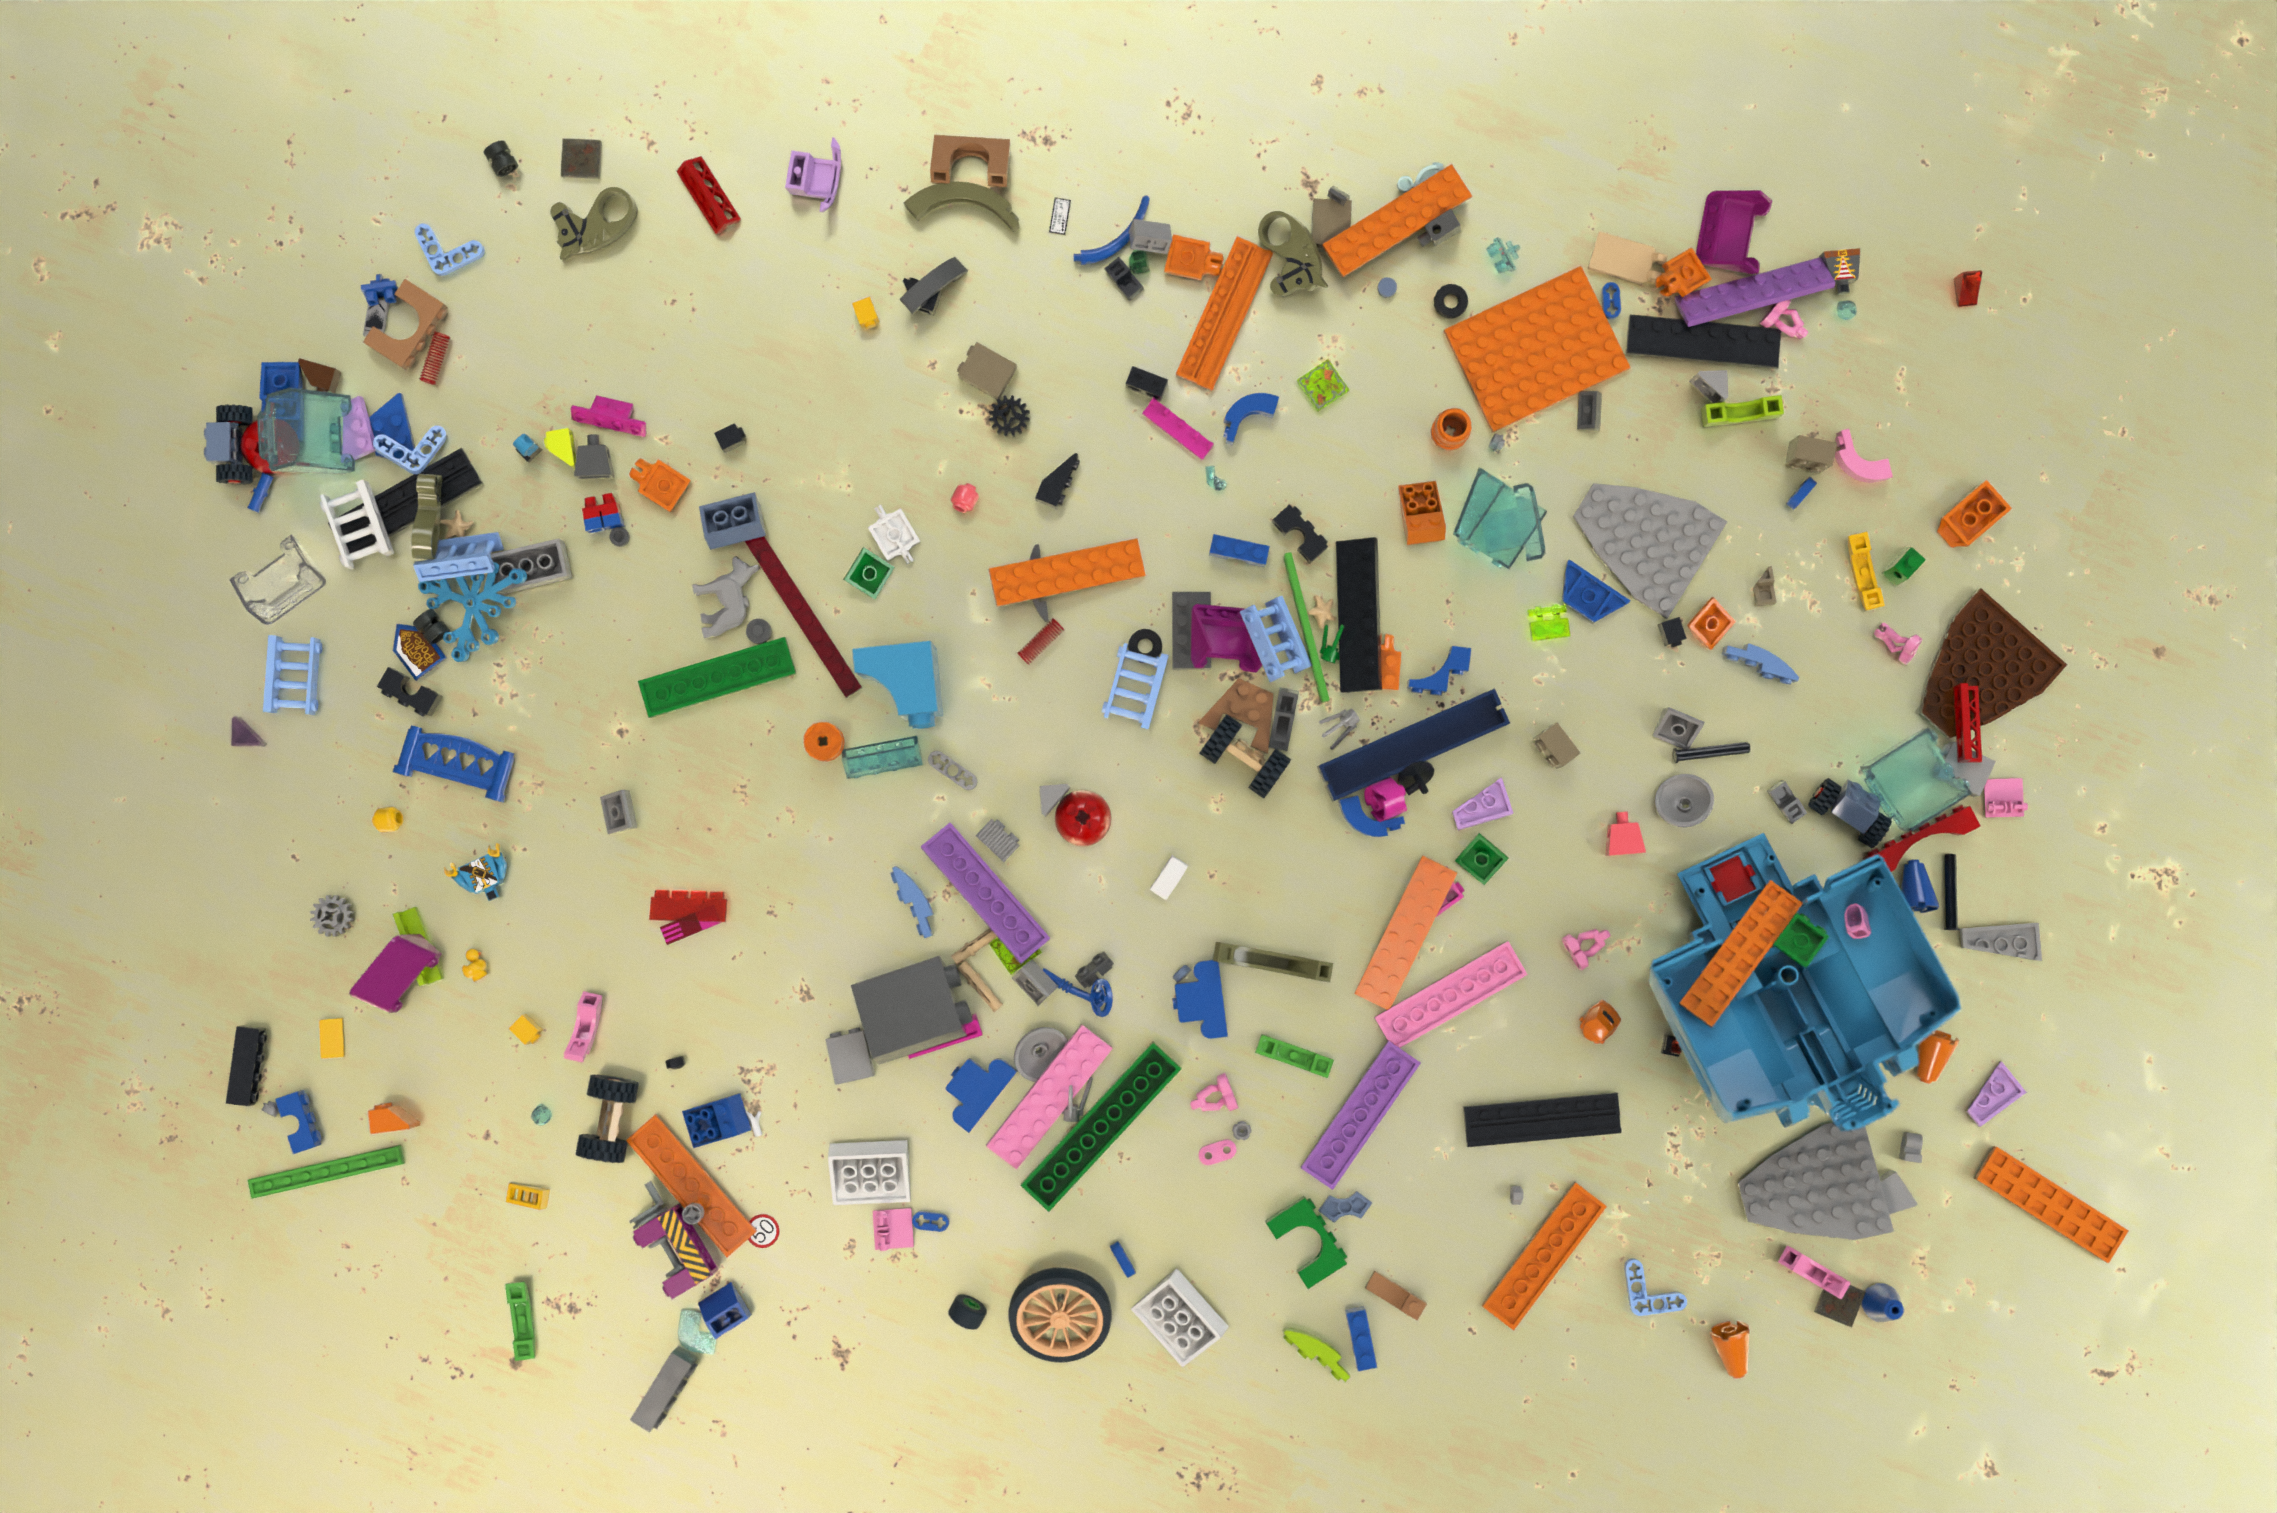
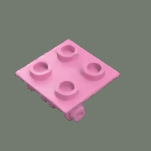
M2022 778L1987 780L1984 786L1985 818L2024 816V810L2028 809V804L2023 801Z
M911 1208L873 1211L875 1250L886 1251L894 1248L914 1247Z

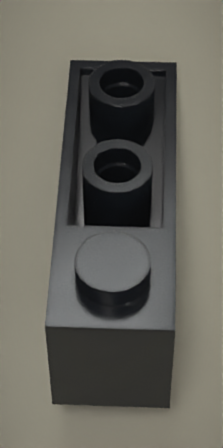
M1074 453L1042 480L1035 497L1037 502L1057 509L1059 505H1063L1066 497L1063 494L1065 488L1070 487L1073 480L1070 477L1072 471H1076L1080 463L1077 453Z

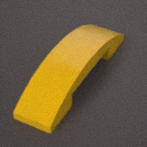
M1868 532L1848 536L1851 568L1865 611L1885 606L1881 588L1877 585L1870 556V550L1872 549Z

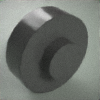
M754 619L747 625L746 635L753 643L762 644L770 639L772 629L767 621Z

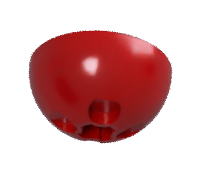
M267 417L254 421L246 428L241 439V451L246 462L255 470L265 474H279L291 468L297 460L299 442L295 432L287 423L277 418Z
M1076 790L1067 794L1059 802L1055 811V825L1061 837L1068 843L1081 847L1091 846L1101 841L1108 833L1111 825V811L1105 799L1099 794L1090 790Z

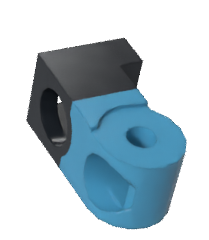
M525 433L513 442L516 451L528 463L542 451L537 443Z

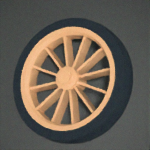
M1059 1267L1038 1271L1024 1279L1012 1295L1008 1317L1011 1333L1022 1349L1036 1358L1061 1363L1082 1359L1092 1354L1103 1344L1110 1330L1112 1310L1109 1297L1097 1280L1079 1270ZM1054 1289H1066L1065 1295L1058 1294L1056 1297ZM1050 1290L1054 1305L1044 1298L1040 1292ZM1070 1290L1081 1293L1069 1304H1066ZM1033 1297L1044 1307L1027 1303ZM1086 1298H1088L1092 1303L1089 1305L1076 1307ZM1023 1312L1033 1313L1039 1316L1024 1319ZM1092 1312L1097 1313L1096 1319L1081 1316ZM1045 1323L1035 1332H1032L1028 1327ZM1077 1324L1091 1326L1092 1328L1087 1333ZM1052 1326L1054 1327L1051 1340L1040 1337ZM1067 1326L1078 1334L1080 1338L1071 1340ZM1058 1329L1063 1330L1066 1341H1054Z

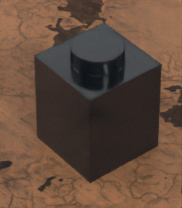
M735 423L714 433L724 453L746 444L743 439L746 435L742 427L738 428Z
M1680 617L1658 624L1664 646L1670 645L1673 648L1682 645L1681 641L1687 639Z

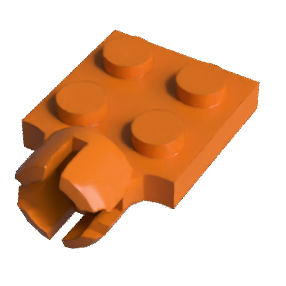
M1173 234L1164 272L1200 281L1204 274L1218 276L1222 270L1220 267L1223 265V254L1211 251L1210 242Z
M1691 247L1662 265L1665 272L1657 277L1655 284L1656 288L1664 286V289L1659 291L1663 296H1670L1678 292L1681 297H1684L1712 279Z
M641 458L638 459L635 465L643 471L640 473L632 467L629 476L640 484L638 492L671 513L691 480L659 459L655 464H650Z
M1385 634L1384 644H1381L1382 689L1398 690L1401 651L1394 650V636Z

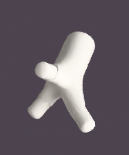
M746 1111L755 1137L761 1136L759 1117L762 1112L758 1111L754 1117Z

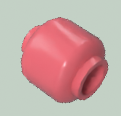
M969 483L958 485L951 497L953 508L961 513L972 511L979 499V495L975 491L976 488Z

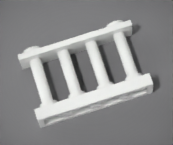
M365 480L356 482L358 486L356 491L330 500V497L324 494L320 495L321 509L324 513L326 512L341 554L339 555L340 562L351 570L355 568L352 561L375 552L386 556L395 554L370 484ZM357 498L363 500L364 506H362V509L338 518L336 517L333 507ZM363 516L369 517L371 524L368 527L343 536L340 528L341 524ZM369 534L376 536L377 542L374 545L349 553L346 545L347 542Z

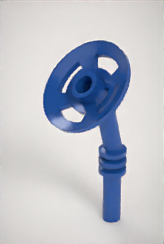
M1043 968V971L1058 985L1059 989L1062 988V991L1065 990V993L1069 992L1091 1002L1092 1009L1098 1017H1105L1109 1014L1113 995L1110 984L1106 979L1099 978L1095 980L1090 994L1074 987L1072 983L1069 984V981H1065V978L1061 979ZM1105 1003V1007L1101 1011L1100 1007Z

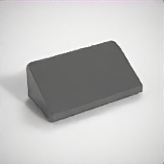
M1599 391L1579 392L1578 430L1600 431L1602 393Z

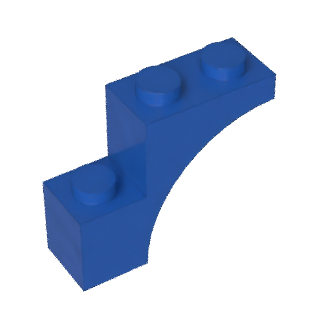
M1451 646L1448 657L1439 671L1423 679H1409L1407 688L1411 689L1413 693H1423L1424 690L1430 691L1431 695L1442 696V693L1447 692L1449 671H1452L1454 675H1463L1464 672L1469 671L1471 648Z

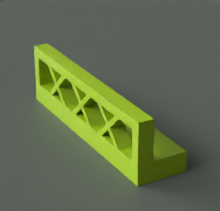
M417 907L392 914L400 935L421 934L430 942ZM437 964L432 969L425 967L416 979L419 986H426L444 978L439 964Z

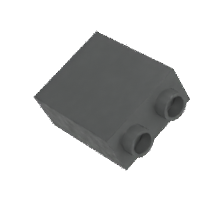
M937 956L851 985L871 1057L878 1065L967 1036L964 1024L973 1022L966 999L957 1002L953 988L962 985L955 963L946 966L942 958Z

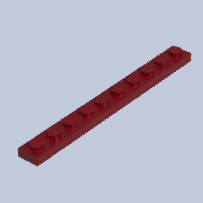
M763 536L745 541L844 696L848 698L862 688L861 684L766 538Z

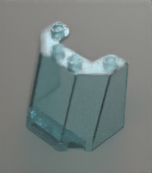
M287 388L267 394L265 399L266 407L263 412H259L257 422L259 455L262 459L267 460L271 471L346 474L355 471L353 456L347 453L342 454V428L340 425V417L347 416L352 409L351 395L298 388Z
M1479 467L1454 528L1453 535L1458 537V543L1466 548L1471 549L1477 554L1481 551L1492 558L1491 563L1500 569L1502 566L1510 569L1547 514V511Z
M1921 729L1860 766L1862 773L1866 777L1864 781L1871 793L1879 798L1881 808L1890 819L1893 818L1901 831L1916 830L1972 794L1968 781L1965 778L1961 779L1954 776L1953 767L1948 762H1945L1941 749L1938 746L1935 747L1938 736L1933 729Z

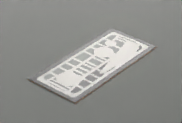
M1054 199L1050 233L1066 234L1071 200Z

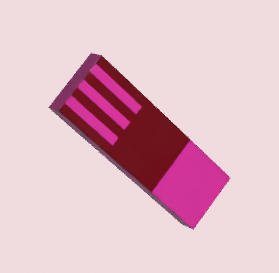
M712 905L661 926L660 929L666 944L669 945L720 924L721 920L715 905Z

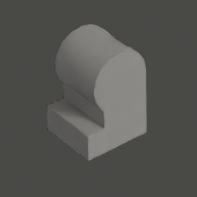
M1904 1132L1899 1159L1922 1163L1921 1149L1923 1137L1921 1134Z

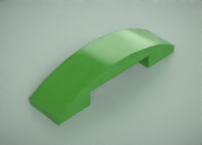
M1262 1034L1255 1051L1257 1054L1290 1064L1328 1078L1334 1062L1333 1059Z
M526 1282L505 1284L507 1304H510L515 1361L535 1359L533 1314Z

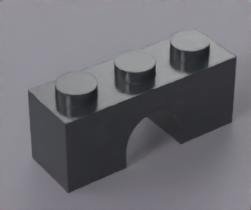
M1289 504L1272 520V523L1284 536L1292 530H1298L1303 534L1304 543L1297 551L1311 564L1328 548L1326 545L1328 542L1321 534L1317 535L1314 532L1315 527L1310 521H1304L1301 517L1302 513L1296 506L1292 507Z
M388 667L377 685L378 688L382 689L381 693L389 698L392 696L398 698L397 702L407 708L409 705L414 707V712L423 717L425 715L432 716L443 696L422 685L416 694L409 695L406 685L410 677L394 668Z

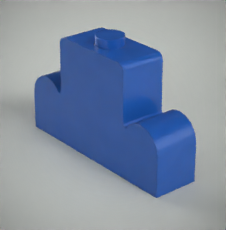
M1213 960L1200 961L1193 968L1194 976L1198 981L1175 984L1176 998H1172L1173 1009L1178 1010V1018L1181 1023L1203 1020L1200 1030L1204 1037L1209 1039L1228 1037L1219 962Z
M971 1058L961 1068L957 1066L951 1074L953 1079L946 1086V1091L963 1103L954 1109L952 1114L953 1120L969 1133L1018 1070L1001 1058L994 1059L990 1063L988 1071Z

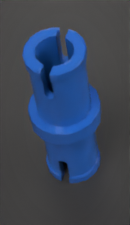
M262 473L257 487L253 489L254 494L247 508L260 512L259 510L265 497H268L267 492L274 477Z

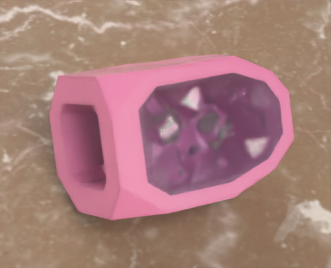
M1857 903L1849 905L1844 914L1847 933L1855 939L1868 937L1871 934V927L1864 907Z

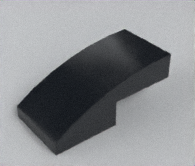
M1120 257L1104 268L1129 301L1144 290L1143 285L1131 273V270Z

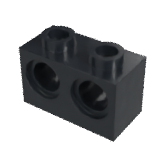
M1132 366L1126 381L1127 389L1151 398L1154 397L1158 401L1162 400L1168 385V379Z

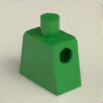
M1906 547L1882 574L1893 585L1898 586L1908 580L1926 559L1913 547Z

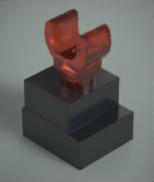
M1664 1034L1661 1054L1679 1057L1682 1049L1675 1036Z

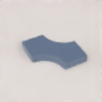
M1357 1191L1353 1195L1342 1199L1329 1195L1318 1211L1332 1222H1336L1340 1217L1346 1215L1362 1218L1372 1202Z

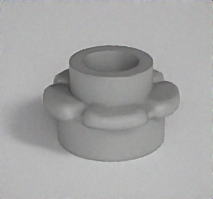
M1495 433L1492 437L1489 447L1494 452L1497 449H1502L1505 443L1503 435Z
M271 1101L263 1103L262 1111L276 1117L279 1112L277 1104Z
M1239 1121L1232 1128L1234 1137L1238 1140L1248 1139L1251 1133L1250 1125H1247L1244 1121Z

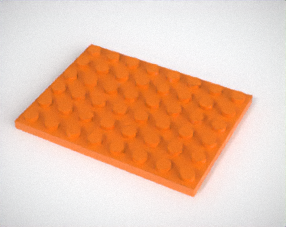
M1582 266L1444 329L1448 342L1492 433L1631 368Z

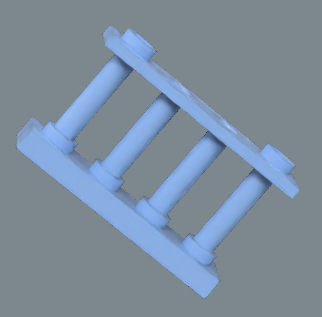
M498 532L439 540L435 559L416 561L413 567L419 582L492 573L495 567L490 554L494 551H502L504 547Z
M1283 596L1276 597L1265 603L1266 608L1257 611L1254 604L1240 611L1269 682L1285 676L1284 670L1293 668L1294 673H1298L1312 666ZM1270 615L1274 626L1265 628L1261 618ZM1278 633L1281 643L1272 646L1268 635ZM1285 650L1289 661L1280 664L1276 653Z
M268 635L263 712L277 713L279 707L305 709V714L315 715V711L318 710V700H316L319 654L322 653L320 639L311 637L310 644L285 643L282 637ZM283 650L310 651L309 663L283 662L281 660V652ZM282 669L308 670L307 682L281 681L280 671ZM281 688L307 690L306 701L280 700L278 698L279 690Z
M1124 643L1123 647L1119 646L1117 657L1120 660L1108 702L1104 701L1102 713H1105V718H1108L1109 713L1138 720V723H1142L1141 728L1149 729L1169 655L1161 653V656H1156V658L1127 650L1128 644ZM1124 658L1154 665L1157 668L1156 674L1148 676L1122 669ZM1119 676L1148 683L1149 686H1152L1150 694L1146 693L1145 695L1117 687ZM1114 695L1144 702L1147 705L1146 711L1138 713L1112 706Z

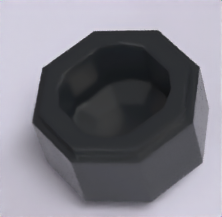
M683 1056L665 1061L668 1070H677L686 1064Z

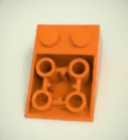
M1436 481L1399 485L1398 490L1407 545L1445 540L1446 524Z

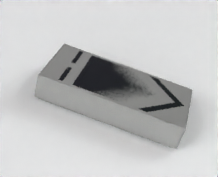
M379 300V304L375 306L368 305L363 336L366 337L373 326L385 333L390 303H386L385 300Z

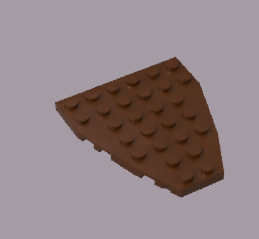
M1980 588L1952 619L1930 671L1920 714L1948 739L1956 736L1954 686L1960 683H1968V686H1978L1980 726H1983L2005 715L2019 705L2026 703L2035 696L2042 694L2067 664ZM1969 691L1970 702L1973 699L1972 691ZM1970 710L1971 721L1974 718V713Z

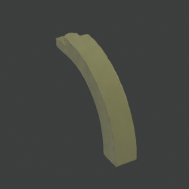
M955 181L950 182V184H935L920 190L904 202L905 208L918 221L927 213L940 206L951 203H970L990 210L1014 233L1020 228L1019 218L1013 212L1009 213L1012 210V206L1004 197L987 187L974 183Z
M1216 942L1213 961L1325 982H1330L1333 963L1221 942Z

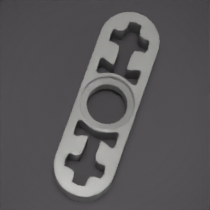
M940 751L930 753L928 757L930 766L965 790H972L976 787L977 778L974 774ZM941 755L940 760L944 763L946 760L950 761L945 765L944 771L940 769L943 767L941 764H933V756ZM951 765L958 767V773L955 776H950L947 772L948 767ZM962 770L965 771L963 776H965L966 778H969L970 776L973 777L972 786L968 785L966 787L965 781L961 778L959 782L956 781V779L960 777Z

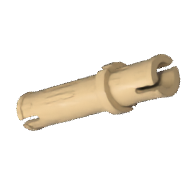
M988 929L973 941L965 943V946L952 954L951 957L959 965L970 956L976 955L977 951L989 944L997 936L991 929Z
M967 961L957 968L968 981L967 984H971L993 1012L1003 1005L980 978L981 975L976 973Z

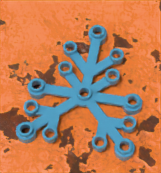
M493 562L495 570L492 573H488L484 591L480 594L479 590L481 582L484 580V574H478V580L476 575H471V580L473 581L471 590L464 576L455 577L463 595L453 592L446 579L419 582L418 588L423 594L434 593L439 595L436 598H429L426 604L429 609H437L440 604L449 599L462 603L466 609L462 626L453 632H446L443 635V640L446 643H454L459 638L457 647L451 653L452 658L456 662L468 660L469 651H478L480 648L479 642L475 639L470 629L473 615L482 631L481 640L483 643L492 645L498 642V632L494 629H489L480 610L487 612L490 617H498L501 614V608L497 605L492 606L483 603L482 601L488 598L502 603L505 608L515 607L516 600L514 597H506L498 594V592L513 583H524L527 579L525 570L521 568L513 569L507 578L494 585L499 565Z

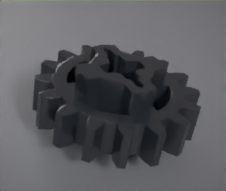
M1005 395L1003 401L998 398V404L991 405L994 411H989V415L993 416L989 419L990 423H994L992 429L998 428L997 433L1000 435L1004 432L1005 437L1009 433L1013 437H1015V432L1022 434L1021 428L1027 429L1025 422H1030V418L1026 417L1030 412L1029 410H1024L1027 404L1021 405V398L1015 401L1014 395L1010 399H1007ZM1007 405L1003 410H999L1002 406ZM1015 406L1021 410L1022 414L1015 411ZM1011 409L1013 417L1007 422L1006 416L1010 413ZM997 418L1004 422V427L998 423ZM1019 423L1016 427L1012 428V425Z

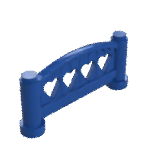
M411 725L410 729H408L398 764L394 765L393 772L412 777L415 770L487 790L485 798L504 803L506 797L504 792L515 758L514 753L503 751L502 754H498L485 745L468 738L440 733L424 734L422 733V728ZM426 742L431 746H438L437 752L427 760L423 750V744ZM445 747L449 751H456V756L446 765L441 754V750ZM460 754L474 755V762L463 770ZM480 758H485L486 761L492 760L493 766L481 775L478 760Z

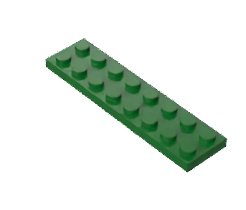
M782 637L639 680L638 684L648 718H652L797 673L786 637Z

